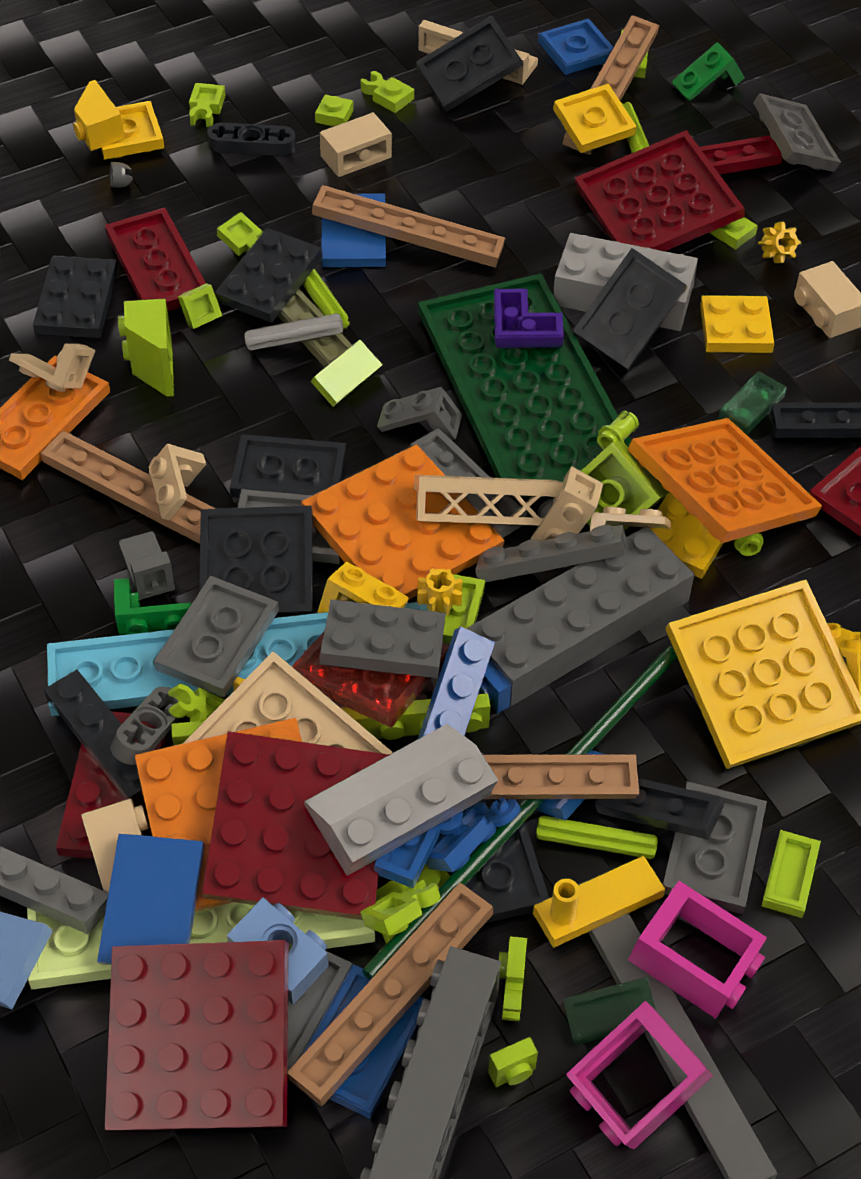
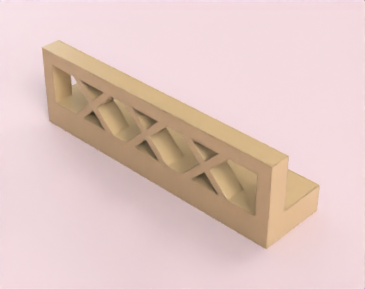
M423 20L419 25V51L430 54L463 32ZM515 49L522 60L523 66L503 78L523 85L536 68L538 58Z
M414 475V490H417L416 521L540 525L544 517H538L530 506L540 496L554 497V504L559 497L563 482L538 479ZM426 492H441L450 502L439 514L425 513ZM448 493L460 494L453 500ZM469 493L477 494L486 504L475 515H467L458 505ZM484 494L497 495L489 501ZM504 495H513L522 505L511 516H503L494 507V504ZM519 495L532 497L525 502ZM454 507L460 514L447 513ZM491 509L496 516L484 514ZM526 510L532 517L519 516Z

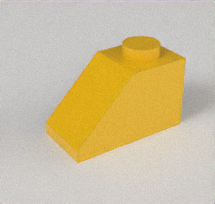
M96 80L90 81L74 108L76 122L73 123V129L78 140H84L89 149L93 151L123 140L125 136L120 112Z

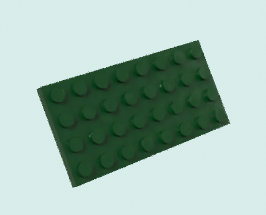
M542 273L418 302V313L496 478L557 480L563 482L571 466L581 471L603 451L597 441L599 430L603 426L610 425L618 415L563 312V348H497L495 345L494 289H527L528 313L562 312ZM629 436L624 440L628 448L631 444ZM509 495L516 503H519L513 495ZM519 495L524 501H527L532 497Z

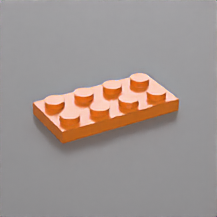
M57 356L51 358L47 363L56 368ZM87 372L81 389L67 388L66 392H61L46 385L47 380L40 376L39 378L32 377L0 408V469L23 480L42 461L41 452L62 431L70 433L110 393L109 382Z

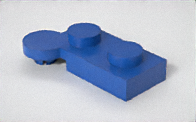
M500 798V802L496 800L492 803L491 809L487 807L485 802H477L468 807L463 813L462 827L453 834H442L437 839L426 865L429 869L454 872L462 868L469 861V855L476 847L495 834L496 827L506 825L517 817L521 810L515 799L506 800L505 798Z
M462 811L378 858L374 864V871L378 872L379 876L414 888L439 835L453 834L462 827Z

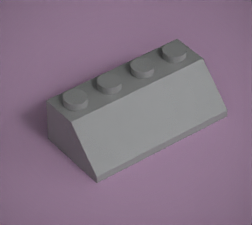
M446 724L306 800L304 805L348 876L490 796L498 779L477 745Z

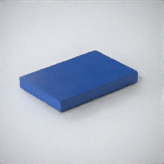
M356 194L385 203V194ZM322 218L321 248L323 258L321 259V267H386V236Z
M118 834L97 959L99 964H112V946L190 944L205 848L203 841Z
M353 964L304 1053L368 984L369 980L362 973L363 968ZM420 996L335 1091L329 1098L330 1100L371 1119L403 1059L408 1041L410 1039L413 1040L419 1028L416 1025L418 1013L423 1000L427 998Z

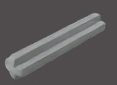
M335 313L249 330L245 332V343L249 350H256L339 334L343 332V322L340 315Z

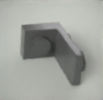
M438 387L404 398L393 399L385 403L377 427L383 432L427 420L431 429L439 428L451 440H455L462 413L444 389Z
M154 532L143 533L119 541L120 550L135 590L139 592L140 600L175 590L170 559L166 551L161 552Z

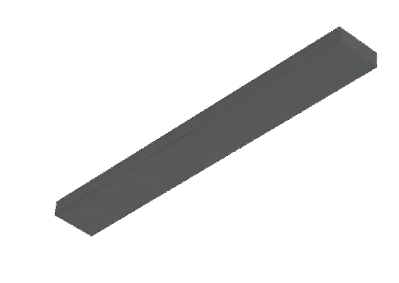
M629 913L589 931L590 937L631 1011L634 1012L644 1001H647L714 1075L684 1103V1106L724 1178L775 1179L778 1173L673 990L628 961L638 938L641 936ZM646 1030L644 1034L675 1088L687 1075L650 1032Z

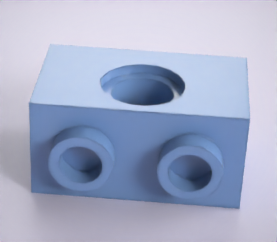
M262 898L227 934L228 942L285 940L292 944L288 958V1001L294 1005L328 968V954L325 951L327 945L311 930L304 933L293 924L295 922L294 916L283 905L276 903L272 906L267 900Z

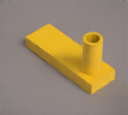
M642 856L580 885H577L571 879L559 880L554 885L552 898L534 905L533 914L554 948L662 898L665 888L646 858Z

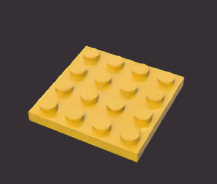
M807 580L670 622L665 628L726 769L861 724V695Z

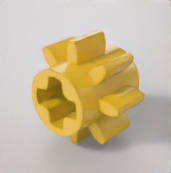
M778 222L775 223L774 228L768 227L763 229L765 235L758 242V245H761L764 251L763 258L773 257L774 263H784L785 257H796L794 251L797 245L801 244V241L797 239L795 227L785 229V223Z
M430 569V573L426 578H418V605L425 604L429 611L449 615L453 605L461 606L462 579H454L450 569Z

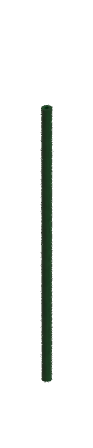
M666 647L565 755H587L678 658L674 648ZM523 799L519 803L521 810L517 817L506 825L496 827L495 834L487 841L482 842L470 855L469 861L462 868L456 870L438 889L441 899L432 906L421 908L423 915L410 922L406 930L396 934L362 970L363 975L370 981L459 882L466 885L545 799Z

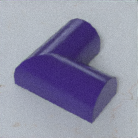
M494 289L495 345L497 348H563L562 312L528 313L527 289Z

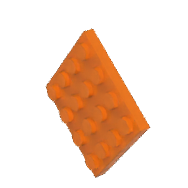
M729 418L634 438L628 448V451L638 460L639 464L647 469L661 483L662 487L676 497L685 506L687 512L695 516L709 530V533L721 543L816 517L822 507L813 496Z
M417 444L301 501V506H312L313 526L344 562L359 567L369 575L394 587L397 591L408 596L409 600L417 596L418 578H426L430 573V569H450L451 573L456 575L476 564L479 556L486 550L493 547H503L505 541L488 523L416 521L417 490H414V475L445 476ZM426 492L425 513L439 514L450 502L441 492ZM460 493L448 494L454 500ZM465 497L458 503L459 507L467 515H475L478 512ZM453 507L447 514L460 513Z
M296 718L236 731L237 733L302 742ZM227 734L135 755L152 836L203 841L205 844L195 912L233 903L202 898Z

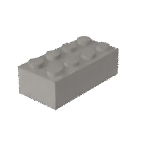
M569 234L554 282L553 296L560 307L586 312L630 249L633 248L687 285L686 291L660 325L662 328L681 331L693 289L698 258L586 235Z

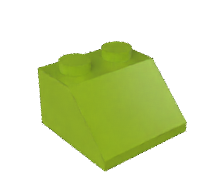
M166 299L124 301V316H118L120 337L126 336L127 339L122 340L124 361L130 360L133 375L164 395L174 396L173 348Z
M622 440L612 442L581 470V472L603 483L599 502L594 512L603 513L604 507H618L626 509L625 514L639 515L640 509L653 508L668 494L656 478L639 464ZM590 517L589 520L587 521V523L589 524L590 527H591V517ZM623 526L624 531L630 526Z

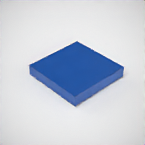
M590 19L538 33V43L565 75L605 63L614 48Z

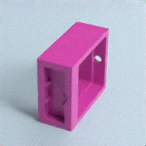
M678 881L638 938L628 961L716 1019L725 1005L733 1009L745 991L746 986L740 983L744 974L752 979L762 964L765 956L760 954L759 950L767 937L681 881ZM679 916L741 956L725 984L661 943Z
M644 1001L566 1074L575 1085L569 1091L586 1111L594 1107L604 1119L599 1124V1127L615 1146L623 1142L624 1145L632 1149L637 1148L714 1076L647 1001ZM648 1030L685 1072L687 1077L637 1124L630 1128L591 1081L640 1035Z

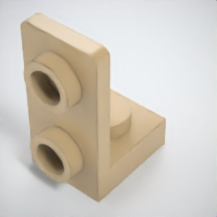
M65 343L57 357L56 368L29 354L11 353L9 361L19 365L21 373L35 378L40 376L47 380L46 385L48 387L66 392L67 388H82L95 350L86 345Z
M166 444L158 456L152 459L149 466V474L152 478L156 501L162 519L170 520L186 501L187 495L184 486L188 487L206 465L202 453Z
M571 466L564 477L559 497L534 532L531 540L545 541L555 539L558 535L566 532L579 534L597 508L603 483Z
M604 507L603 513L594 512L592 514L590 531L601 525H611L612 527L613 525L648 526L649 528L670 529L671 521L663 517L662 511L640 509L639 515L625 514L626 509Z

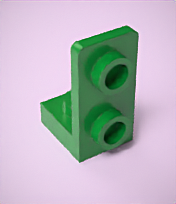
M717 42L675 78L672 83L688 101H691L717 77H720L722 80L728 77L735 86L745 77L734 58Z
M129 578L114 579L115 618L119 636L174 630L191 606V603L140 607L139 592L132 593Z

